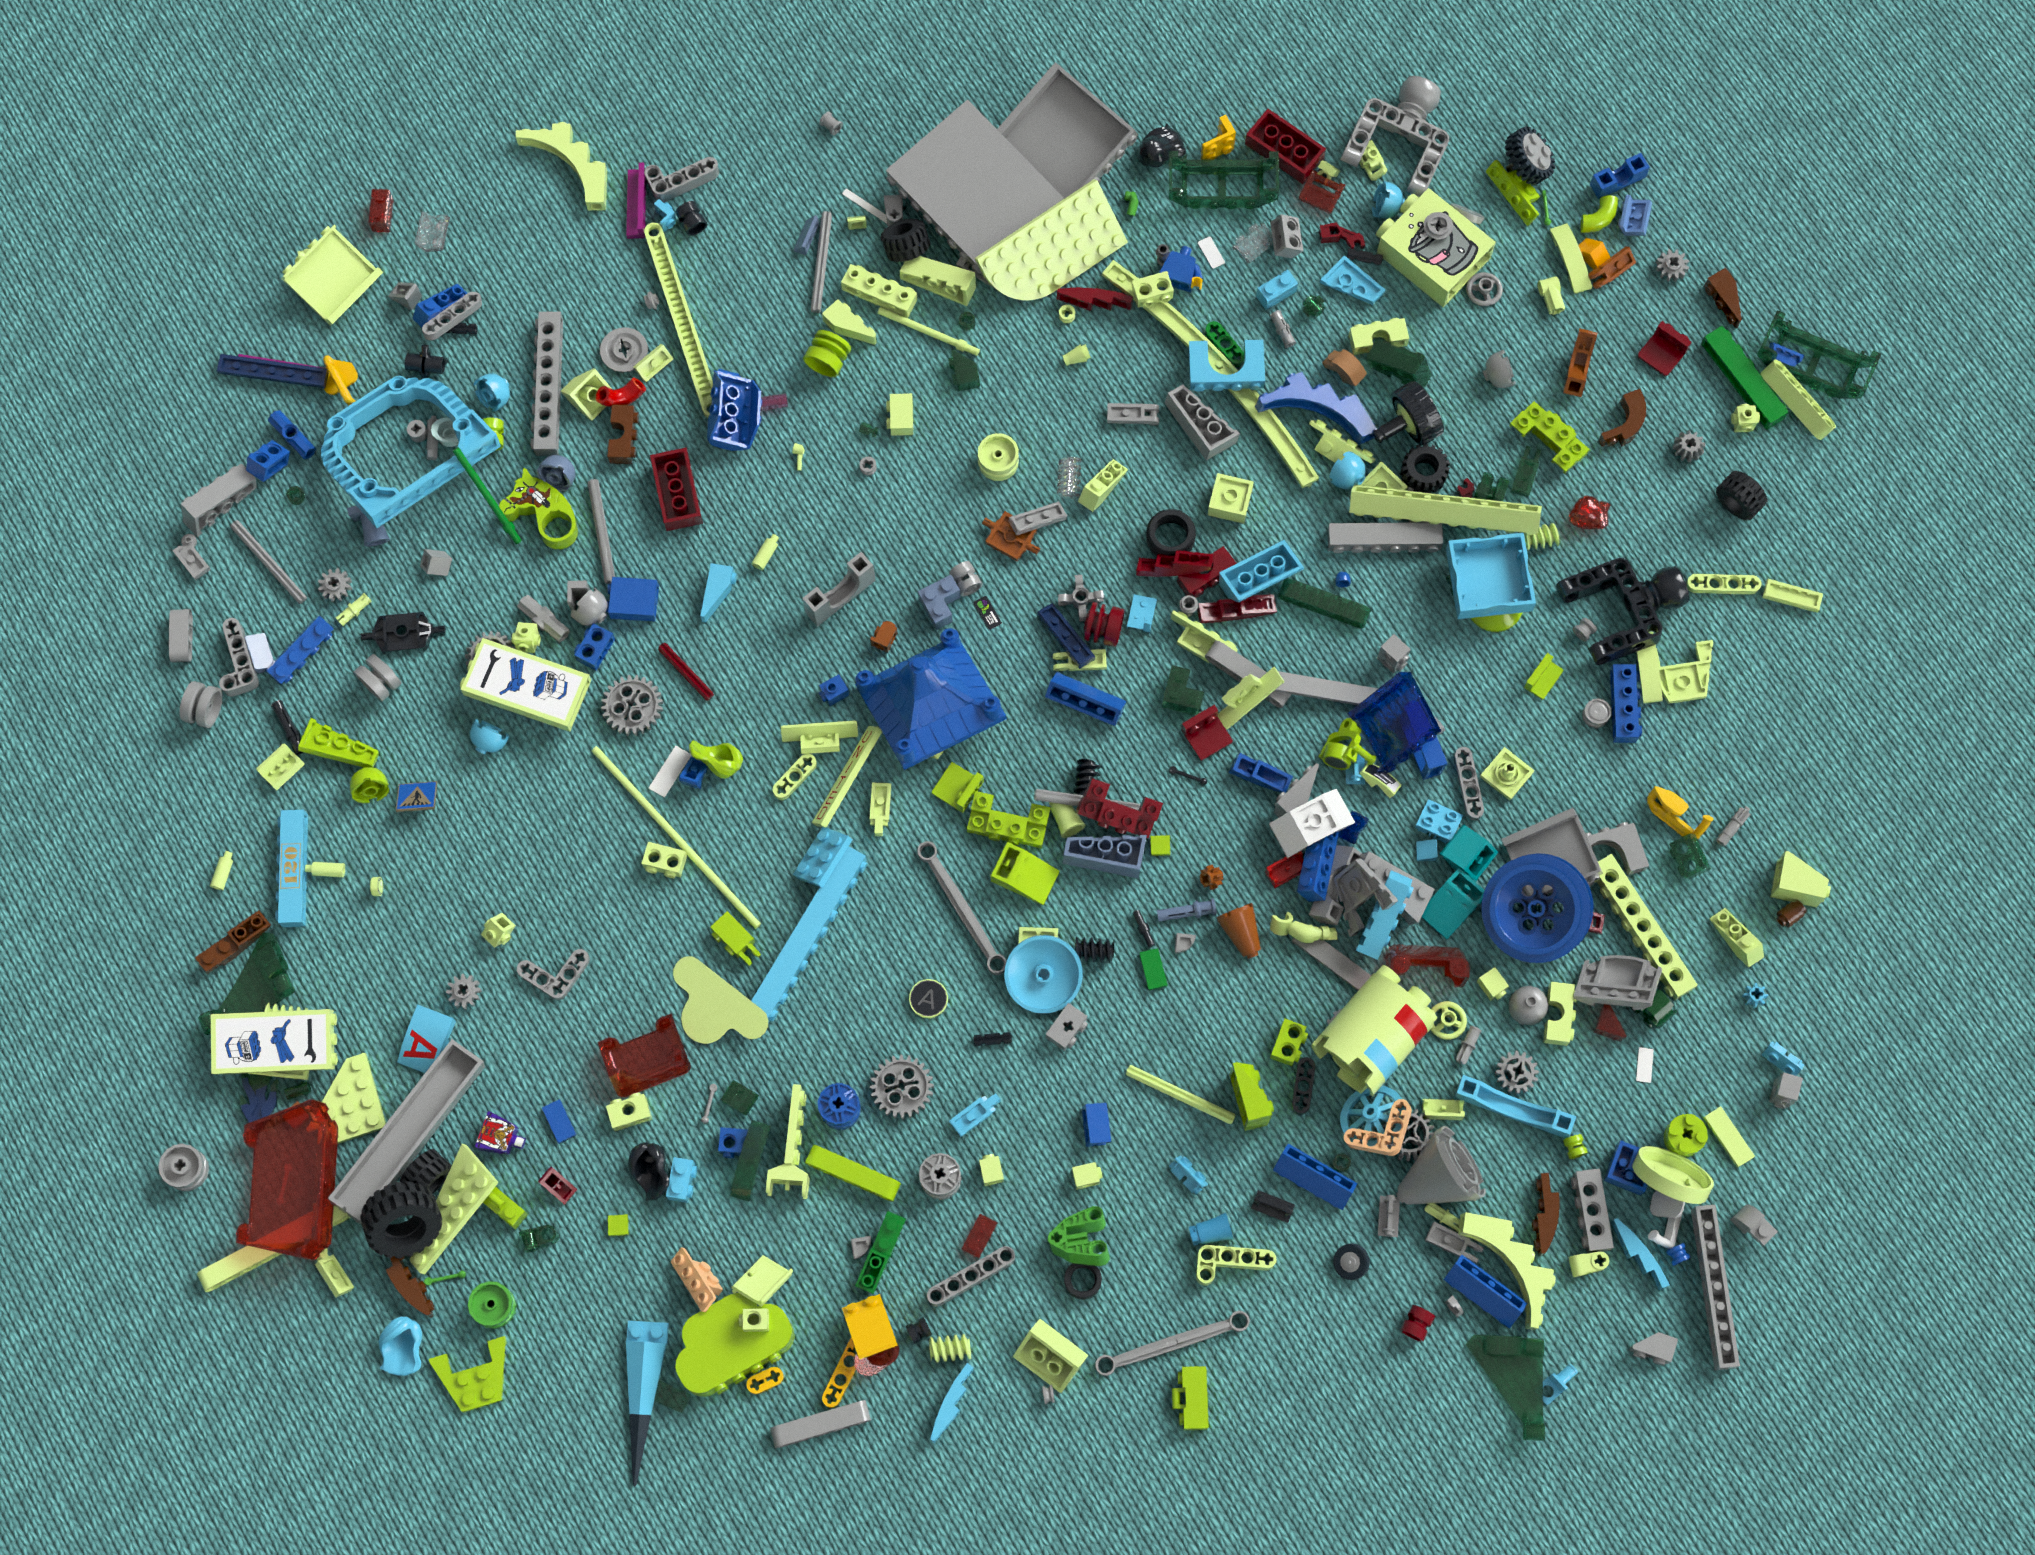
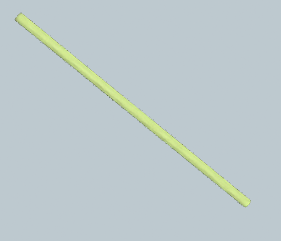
M597 746L594 747L592 753L676 844L686 852L688 857L748 922L757 929L761 923L608 757Z

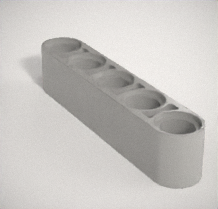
M1217 640L1205 655V658L1210 663L1239 682L1249 674L1260 679L1267 673ZM1273 691L1265 700L1278 708H1283L1291 694Z
M1008 1246L1001 1247L931 1287L927 1292L928 1302L934 1307L941 1306L1011 1266L1015 1261L1014 1250ZM1003 1252H1009L1012 1258L1009 1261H1003L1000 1256ZM992 1262L994 1269L992 1271H985L983 1269L984 1263ZM968 1272H975L977 1274V1278L974 1281H968L965 1277ZM951 1282H957L959 1289L957 1291H950L948 1285ZM933 1292H940L942 1298L937 1302L933 1301L931 1294Z
M866 1400L783 1423L771 1427L770 1431L775 1448H781L871 1421Z

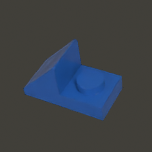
M691 756L679 776V781L684 785L701 789L702 779L708 766Z

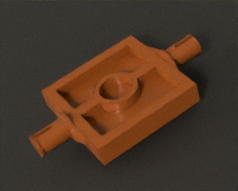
M1005 511L996 522L985 517L982 525L991 529L990 535L985 541V544L1017 562L1027 550L1036 555L1041 548L1031 543L1037 529L1016 535L1009 523V517L1013 515Z

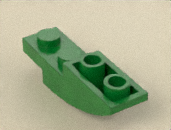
M887 1211L873 1247L870 1249L859 1275L856 1287L872 1294L875 1293L900 1238L906 1218Z

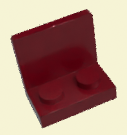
M1215 704L1182 723L1181 731L1201 761L1233 743V739L1218 718V709Z

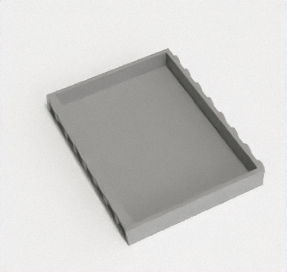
M1056 62L997 129L1064 199L1094 179L1100 183V178L1110 172L1113 163L1123 157L1126 148L1132 146L1138 136L1135 129Z
M968 99L886 169L887 181L893 187L896 185L900 195L904 199L908 198L911 201V206L917 212L920 210L923 213L925 221L928 224L932 223L936 227V232L941 237L944 235L948 239L947 243L952 249L956 248L960 252V257L965 262L969 261L974 272L978 275L981 274L983 277L984 275L975 260L977 256L1064 199Z

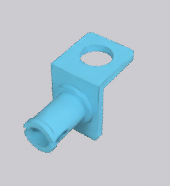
M1569 1363L1557 1375L1555 1373L1549 1375L1534 1389V1392L1546 1405H1549L1563 1391L1568 1389L1566 1383L1578 1374V1371ZM1544 1386L1552 1387L1553 1395L1551 1397H1545L1542 1394Z

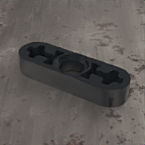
M1308 1057L1302 1058L1297 1065L1291 1107L1293 1112L1298 1115H1304L1310 1108L1316 1066L1315 1062ZM1305 1062H1308V1065L1312 1067V1069L1307 1071V1076H1311V1079L1303 1076L1304 1068L1301 1065H1304ZM1300 1081H1306L1309 1084L1307 1091L1299 1090L1298 1083ZM1296 1093L1301 1096L1308 1095V1098H1303V1104L1306 1107H1303L1302 1110H1298L1299 1107L1295 1106V1103L1298 1104L1300 1101V1096H1296Z

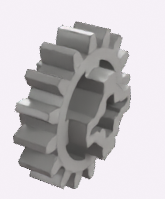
M1518 1051L1514 1052V1056L1508 1052L1506 1054L1507 1059L1502 1056L1500 1059L1502 1063H1497L1496 1065L1500 1069L1495 1072V1075H1500L1497 1082H1503L1501 1088L1508 1087V1093L1515 1090L1516 1095H1518L1521 1089L1526 1093L1528 1091L1527 1087L1532 1089L1534 1087L1532 1082L1538 1081V1078L1534 1076L1539 1073L1538 1070H1534L1537 1063H1531L1533 1057L1531 1056L1527 1059L1525 1052L1521 1056ZM1517 1060V1063L1513 1065L1507 1064L1510 1061ZM1518 1066H1520L1518 1069L1519 1076H1517L1516 1079H1514L1515 1070L1518 1068ZM1519 1081H1527L1522 1085H1517Z

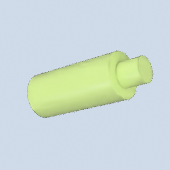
M772 534L770 539L766 538L751 563L755 568L763 571L778 546L776 542L779 537Z
M225 851L224 856L219 858L210 887L224 890L233 864V860H231L233 853Z
M313 862L312 865H305V872H311L312 876L344 877L345 864Z

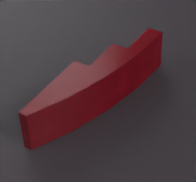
M1081 287L1059 288L1057 290V300L1089 311L1092 310L1093 305L1111 311L1113 305L1127 310H1131L1133 305V296L1116 291Z
M1176 550L1175 556L1158 554L1157 559L1139 557L1136 576L1167 577L1211 570L1214 554Z
M1274 594L1252 595L1240 602L1231 599H1221L1213 603H1199L1197 613L1199 623H1214L1277 613Z

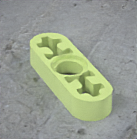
M812 754L802 755L774 784L773 793L777 799H787L816 769L817 762ZM804 760H806V761L811 760L812 766L807 765V766L803 769L804 772H805V774H803V772L801 771V769H802V768L804 767V765H805V764H804ZM797 772L800 774V779L795 782L789 779L790 774ZM785 780H787L789 785L785 788L786 793L778 794V788H784L786 786Z

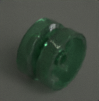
M1484 472L1481 482L1478 483L1474 498L1503 502L1510 479L1499 477L1495 487H1493L1494 475Z

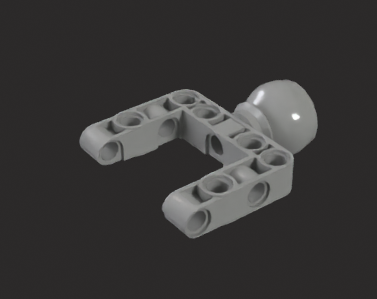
M1409 76L1400 87V103L1398 107H1394L1377 98L1370 99L1357 121L1340 160L1357 167L1376 125L1389 132L1398 133L1406 137L1408 141L1425 148L1406 190L1408 193H1414L1420 197L1427 190L1449 142V135L1446 131L1425 121L1427 114L1432 112L1440 102V88L1426 78ZM1370 108H1374L1377 112H1372ZM1386 116H1391L1393 120L1387 119ZM1419 131H1423L1426 136L1420 135ZM1355 139H1360L1362 143H1358ZM1435 139H1439L1442 144L1437 143ZM1421 170L1427 171L1428 175L1423 174Z

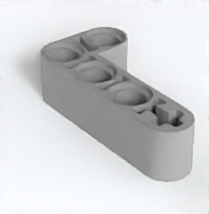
M707 157L665 177L656 165H649L644 173L654 198L666 202L716 179L719 176V168L715 158ZM676 182H681L679 185H674Z
M228 618L223 623V631L235 672L223 676L219 681V686L226 695L233 697L256 689L259 685V679L245 641L246 635L242 625L237 619ZM233 627H234L235 633H236L237 635H234V634L232 633ZM242 643L240 648L235 649L236 644ZM247 660L245 665L240 666L241 661ZM252 677L250 682L245 683L246 678ZM229 683H234L231 688L226 689Z

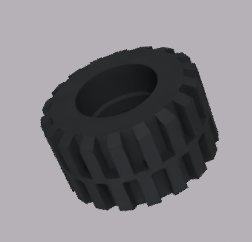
M913 218L891 224L884 229L880 236L887 258L894 262H904L917 258L925 253L931 244L923 221Z
M1419 444L1416 445L1415 449L1412 447L1409 453H1406L1400 471L1401 479L1403 482H1406L1408 487L1413 488L1414 492L1431 493L1432 491L1436 493L1438 488L1441 489L1449 473L1450 463L1449 460H1446V453L1442 454L1443 450L1441 448L1437 450L1433 444L1431 447L1428 444H1424L1421 447ZM1420 463L1429 464L1434 468L1435 473L1430 476L1421 475L1416 471L1415 466Z
M1741 471L1731 472L1716 488V495L1721 504L1731 514L1746 521L1751 520L1768 502L1767 495L1759 483Z
M430 1149L418 1156L407 1167L399 1182L405 1183L409 1181L413 1182V1184H421L430 1189L433 1194L445 1182L452 1165L435 1149Z

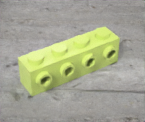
M850 264L841 281L843 291L905 318L909 317L917 302V292L914 289L903 287L894 280L884 279L878 273H870L859 265L854 266Z

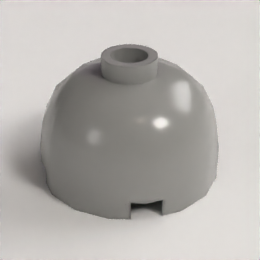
M1504 350L1492 354L1486 361V370L1483 371L1486 381L1490 380L1492 385L1497 388H1508L1516 385L1515 381H1511L1514 374L1509 359L1502 355L1505 353Z
M594 588V592L589 590L578 601L577 605L579 607L577 611L573 609L571 612V617L578 623L591 626L593 623H602L605 620L608 603L604 595Z
M1523 986L1515 990L1509 999V1013L1519 1024L1535 1025L1541 1022L1547 1014V997L1537 987Z

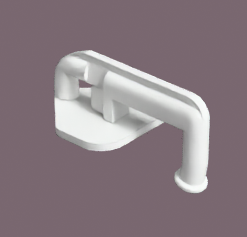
M1658 1191L1654 1192L1650 1211L1657 1217H1668L1664 1237L1659 1235L1657 1230H1653L1648 1234L1649 1240L1667 1249L1675 1246L1685 1202L1668 1197Z

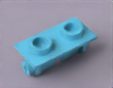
M1357 754L1356 762H1351L1350 768L1346 770V784H1365V779L1359 774L1365 766V759Z
M1771 1041L1761 1055L1783 1072L1797 1076L1804 1067L1802 1060L1792 1053L1787 1057L1785 1055L1787 1050L1778 1042L1774 1043Z
M1180 1155L1175 1158L1177 1163L1173 1161L1169 1165L1170 1171L1179 1180L1184 1176L1187 1177L1183 1184L1191 1193L1197 1195L1202 1190L1200 1186L1203 1188L1208 1185L1205 1181V1176L1199 1171L1196 1172L1191 1167L1192 1163L1186 1157Z

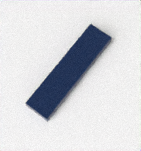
M1053 603L1037 612V616L1079 669L1095 660V655Z

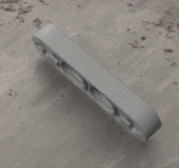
M469 292L425 323L422 327L425 339L435 340L478 310L482 306L481 295L477 292ZM457 309L464 310L462 313H455ZM443 319L450 320L448 323H441Z
M1460 747L1455 752L1454 761L1465 813L1469 819L1478 820L1484 813V806L1473 755L1469 748ZM1461 752H1463L1464 755H1467L1465 759L1466 765L1462 766L1463 759L1461 757H1458L1460 756ZM1469 770L1472 773V778H1463L1462 771ZM1473 788L1476 791V796L1468 797L1466 789ZM1476 801L1474 804L1475 809L1479 810L1477 815L1474 812H1470L1473 808L1472 802Z

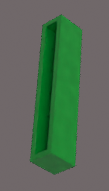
M1721 326L1704 336L1701 345L1745 403L1749 404V406L1756 405V412H1759L1760 422L1764 428L1768 430L1784 420L1788 414L1786 404L1778 399L1776 392L1768 386L1761 373H1758L1752 360L1745 356L1742 347L1732 339L1731 333Z

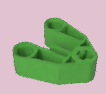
M1092 1206L1062 1220L1048 1235L1051 1251L1070 1263L1094 1266L1106 1265L1110 1260L1106 1243L1101 1240L1090 1242L1088 1240V1233L1101 1231L1106 1226L1102 1209L1098 1206Z

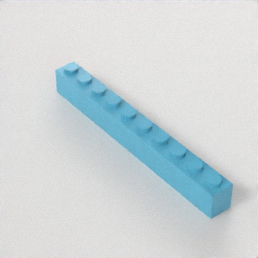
M849 846L823 888L818 889L751 1000L766 1013L768 1024L770 1021L773 1022L775 1020L779 1005H783L788 998L787 992L790 987L794 988L799 972H803L807 967L808 957L816 952L818 948L817 942L820 938L823 939L828 931L826 927L829 922H833L837 917L838 907L840 905L843 906L848 898L847 892L855 887L858 881L856 877L859 872L863 873L867 867L866 855Z

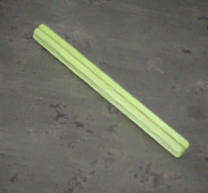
M1130 1065L1126 1071L1127 1076L1228 1124H1232L1234 1121V1113Z

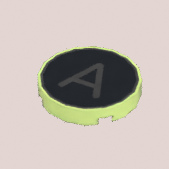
M926 979L919 981L913 986L910 991L909 1002L916 1015L931 1019L944 1012L948 1004V995L941 983L936 980Z

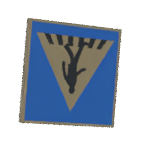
M437 781L399 784L396 812L435 809Z

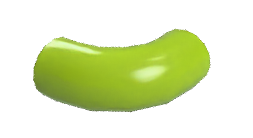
M1611 195L1603 196L1600 198L1597 212L1588 215L1582 214L1580 223L1581 233L1597 232L1608 226L1616 216L1618 198Z

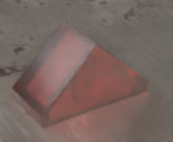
M1603 1004L1593 1033L1619 1042L1623 1041L1627 1035L1609 1004Z

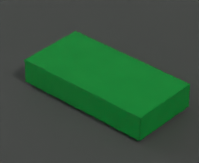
M1159 949L1139 952L1148 991L1167 987L1168 984Z

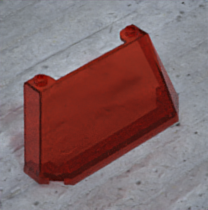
M309 1099L244 1125V1142L248 1147L254 1148L249 1224L239 1225L236 1232V1243L312 1261L320 1256L319 1254L323 1249L331 1245L334 1205L330 1203L328 1198L335 1190L339 1126L335 1120H331L327 1112L329 1108L326 1103Z

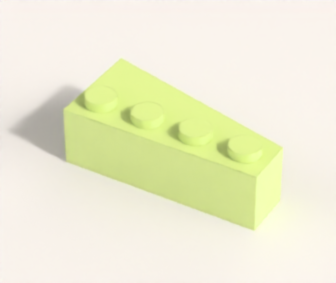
M922 256L905 261L900 270L901 280L964 306L968 305L976 289L975 272Z

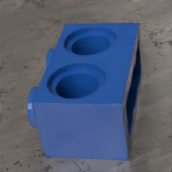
M271 440L269 443L263 444L256 452L249 454L246 460V471L264 482L288 465L290 451Z
M593 623L591 628L588 627L586 629L582 643L576 646L574 656L578 662L597 671L615 641L613 633ZM598 635L602 636L600 641L593 640ZM586 652H593L590 657H584Z
M721 1127L718 1152L723 1154L724 1158H734L737 1155L742 1156L746 1160H754V1157L760 1156L762 1133L760 1130ZM728 1139L735 1140V1145L732 1148L725 1147V1142ZM747 1141L755 1142V1146L752 1149L744 1148Z

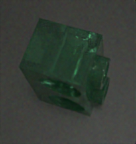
M1688 834L1669 843L1671 847L1670 854L1673 859L1677 860L1679 864L1678 871L1685 879L1695 878L1711 870L1695 834ZM1683 844H1687L1688 850L1685 854H1683L1681 851V847ZM1692 861L1696 864V868L1693 871L1689 868Z

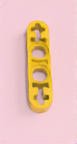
M852 1337L822 1396L824 1405L829 1408H835L840 1404L861 1361L856 1354L848 1352L849 1348L852 1350L855 1348ZM847 1356H853L855 1358L854 1366L846 1367L844 1359ZM839 1374L846 1377V1383L842 1386L835 1383V1377ZM831 1385L836 1389L842 1390L841 1393L837 1391L835 1394L837 1401H832L831 1404H828L826 1396L832 1395L834 1391L830 1389Z

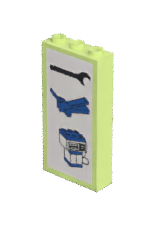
M482 638L481 643L476 645L475 657L468 664V673L466 678L463 677L461 680L460 688L465 696L570 732L591 683V678L589 674Z
M331 1009L211 1014V1074L333 1070L338 1062L337 1053H334V1045H337V1034L334 1033V1025H337V1015Z

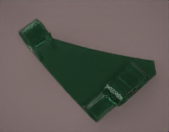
M263 932L260 935L244 969L220 1008L207 1011L198 1017L205 1035H211V1014L262 1012L268 1003H270L271 1007L294 993L295 989L287 973L289 971L288 964L274 934Z
M1474 1334L1466 1343V1346L1523 1423V1440L1544 1441V1339Z

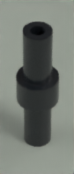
M1140 910L1134 911L1133 916L1138 924L1137 929L1140 935H1143L1148 948L1155 946L1149 932L1151 929L1148 923H1145Z

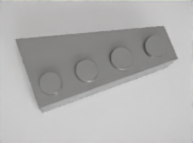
M1181 385L1168 392L1164 403L1206 461L1236 444L1240 433L1229 427L1223 418L1220 419L1213 413L1214 411L1210 407H1206L1195 394L1184 385Z
M242 463L232 467L226 474L215 478L211 484L200 488L196 494L183 500L181 503L183 523L198 538L202 534L201 530L206 525L211 527L218 515L221 513L225 515L230 511L234 502L239 503L257 488L256 478L246 471V467Z
M1370 851L1362 853L1359 859L1361 858L1384 884L1391 870L1413 879L1411 887L1414 889L1410 898L1406 897L1403 902L1406 906L1401 916L1406 919L1405 921L1409 925L1419 923L1435 889Z

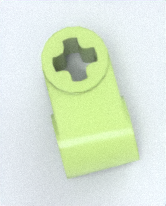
M1604 1252L1568 1257L1573 1277L1602 1271L1609 1265V1257ZM1597 1256L1600 1260L1603 1259L1604 1261L1601 1264V1266H1599L1598 1263L1595 1264L1594 1262L1597 1259Z

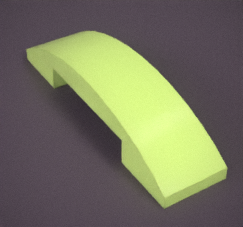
M1564 224L1551 228L1550 233L1555 246H1558L1574 294L1592 289L1585 261L1569 225Z
M1656 645L1637 651L1643 703L1663 701Z

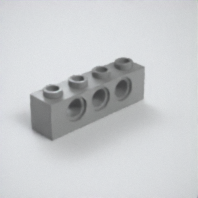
M1600 1168L1576 1171L1573 1177H1571V1185L1573 1189H1576L1577 1197L1574 1198L1576 1209H1579L1580 1212L1578 1225L1580 1229H1583L1584 1236L1581 1237L1583 1249L1586 1248L1587 1253L1610 1251L1614 1246ZM1583 1188H1591L1592 1196L1585 1195ZM1587 1207H1593L1596 1210V1215H1589ZM1591 1226L1599 1229L1598 1236H1594L1590 1232Z

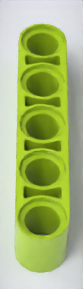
M812 1145L805 1164L891 1202L894 1201L901 1185L899 1181L817 1145Z

